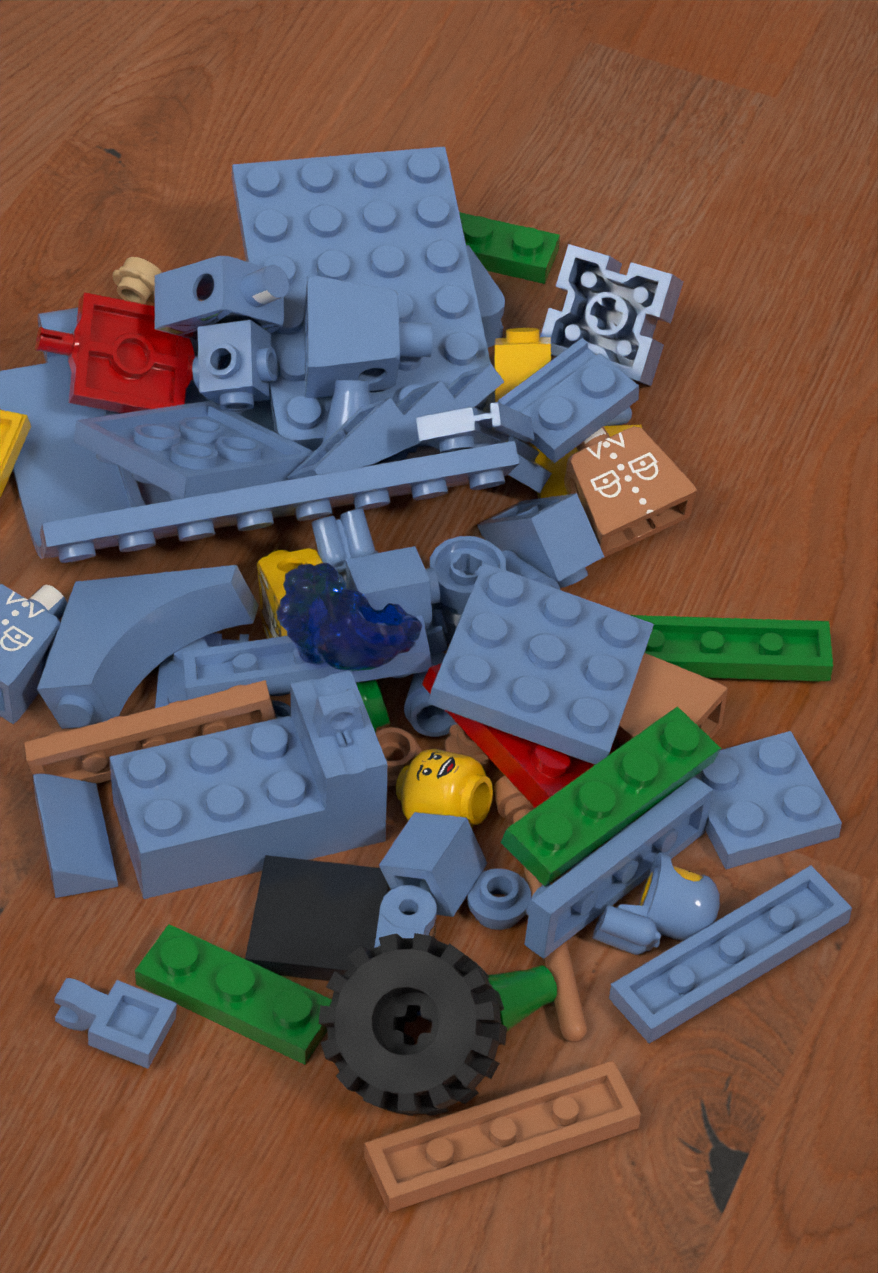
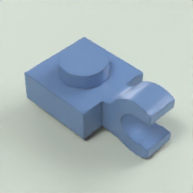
M66 978L55 997V1003L61 1005L55 1016L57 1023L77 1031L89 1029V1046L149 1069L176 1019L177 1003L116 980L109 995L81 981Z

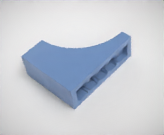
M237 565L77 581L73 586L37 690L62 729L81 728L107 721L120 715L122 708L135 688L166 658L184 646L211 633L254 623L259 605Z

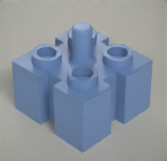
M568 244L555 286L567 292L562 311L552 308L548 309L540 337H551V356L557 357L583 338L588 342V348L596 355L601 353L633 381L651 386L664 344L652 338L658 320L671 323L684 281L673 274L632 262L630 263L627 275L620 274L622 263L611 256Z

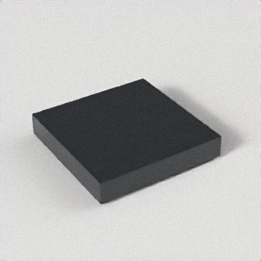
M265 855L245 959L281 976L330 981L335 971L344 975L353 964L348 958L351 953L361 946L368 950L375 947L380 905L383 897L389 892V885L381 869Z

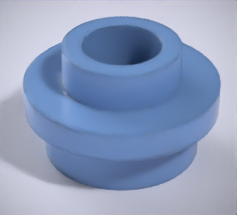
M507 869L483 871L467 895L468 907L477 921L483 926L494 930L508 929L516 925L526 915L527 905L531 899V891L525 879ZM492 894H504V895H506V896H505V897H496V896H493Z

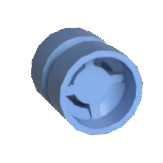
M459 536L448 539L437 546L430 557L429 568H434L440 589V602L432 604V610L442 609L448 628V633H444L449 645L483 563L506 570V559L501 550L490 541L475 536Z

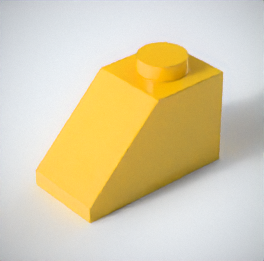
M513 328L506 330V338L495 339V370L504 380V383L495 389V402H498L500 398L551 361V337H540L539 329Z

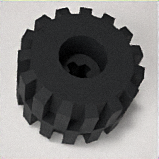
M396 933L379 937L380 946L371 950L363 946L359 947L348 956L349 960L353 963L344 975L335 971L326 988L334 991L330 1006L320 1005L318 1024L327 1027L328 1040L322 1041L321 1046L326 1060L335 1063L339 1070L336 1077L348 1090L364 1098L363 1101L399 1114L413 1116V1114H427L433 1116L448 1112L447 1107L457 1102L466 1104L479 1094L475 1088L485 1076L492 1079L500 1064L494 1060L498 1046H505L507 1027L501 1024L500 1011L505 1009L499 992L492 987L488 980V974L475 961L450 943L447 945L429 935L414 933V938H402ZM417 1011H420L422 1018L432 1022L431 1033L420 1034L417 1044L414 1045L413 1037L404 1033L405 1022L415 1021Z

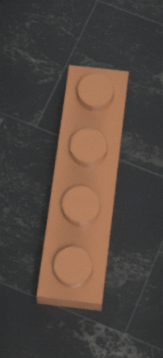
M266 680L248 685H237L225 691L186 701H175L163 707L128 716L113 717L104 722L66 732H55L46 737L24 742L27 763L32 775L50 774L97 784L111 780L110 756L277 719Z
M613 1060L365 1142L364 1158L390 1213L638 1129L641 1113Z

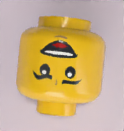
M428 749L420 752L411 761L410 765L405 766L401 770L396 783V795L401 801L402 811L408 821L414 812L451 815L467 818L472 828L474 825L482 823L486 818L492 803L493 788L492 782L486 777V773L479 761L461 754Z

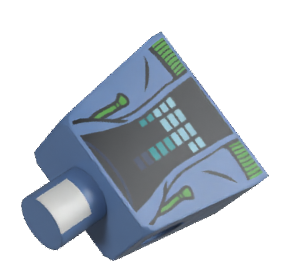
M216 256L155 275V329L198 341L197 327L252 320L271 334L280 329L284 322V296L289 290L288 277L284 270L277 265L263 267L230 256Z

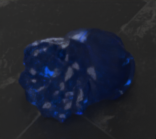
M320 563L315 566L303 564L285 574L283 586L286 595L280 600V607L276 611L277 619L281 626L287 630V636L294 642L300 658L305 663L313 665L327 664L335 669L351 670L352 672L371 670L391 662L400 653L409 652L414 646L415 641L419 639L422 623L417 617L408 614L399 604L388 603L384 609L376 610L370 605L363 593L348 590L343 576L338 574L337 570L329 563Z

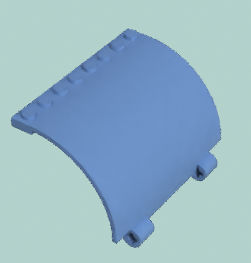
M78 307L38 314V327L72 334L77 324ZM191 339L195 352L194 356L196 357L198 356V341ZM43 351L45 364L0 371V410L25 414L28 416L31 424L29 433L13 467L28 530L35 550L41 559L59 557L62 563L89 559L96 556L95 550L119 546L120 552L142 550L155 546V539L177 535L179 536V541L199 540L215 535L214 529L238 525L239 531L260 529L273 525V518L296 515L298 521L317 519L332 514V508L352 504L355 505V510H368L390 504V498L412 494L413 500L430 499L447 494L448 487L469 484L471 490L491 488L504 484V477L520 464L515 441L441 454L440 449L432 446L417 447L415 453H409L405 460L378 461L374 464L355 469L173 500L169 497L168 491L154 484L135 480L132 477V472L118 465L99 461L96 458V453L74 442L76 420L122 413L68 403L72 373L68 356ZM194 380L190 381L186 389L185 404L212 401L199 393ZM270 400L254 401V407L249 410L232 411L275 432Z

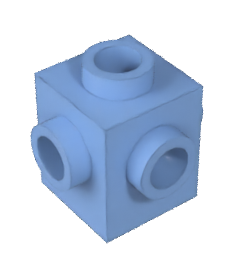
M252 320L197 327L198 356L193 360L192 372L199 393L219 404L220 409L226 411L249 410L254 407V401L271 399L269 381L277 380L279 367L277 355L271 347V334Z

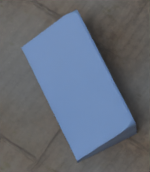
M33 774L35 799L55 898L118 887L97 784L50 774Z

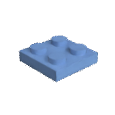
M791 731L720 750L715 761L694 776L713 789L705 831L725 869L839 838L842 822Z

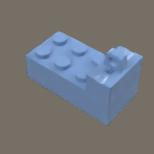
M351 670L331 674L321 679H308L291 683L290 716L109 757L113 804L143 899L262 871L265 855L309 860L386 841L388 764Z

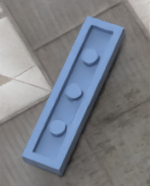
M423 615L182 652L185 689L188 700L225 691L237 685H248L266 680L271 696H283L291 693V683L308 679H321L331 674L351 670L355 682L387 677L402 678L414 673L427 672L432 666Z
M692 777L636 821L613 836L610 841L594 853H590L575 864L569 872L552 885L548 884L547 886L542 885L539 887L527 905L526 913L529 917L524 945L543 959L601 915L607 905L612 906L647 879L653 861L659 852L670 855L672 859L705 833L713 789L696 777Z
M810 865L613 982L610 987L609 999L650 1044L849 923L852 907Z

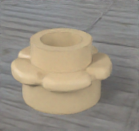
M129 257L119 270H114L112 277L118 286L117 293L126 301L145 304L147 300L155 302V275L162 272L158 267L145 259Z

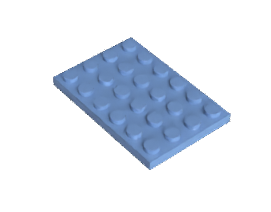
M445 147L232 165L231 178L245 260L263 267L277 265L284 270L289 280V290L284 296L283 325L280 329L271 333V347L277 355L279 367L277 380L269 381L270 406L275 433L310 450L318 449L323 442L333 396L305 398L304 305L307 276H318L393 289L398 293L399 322L432 324L431 357L400 356L396 385L390 389L369 391L371 403L390 397L397 405L413 389L440 380L448 387L462 373L491 364ZM495 390L474 408L485 413L491 412L489 403L495 402Z

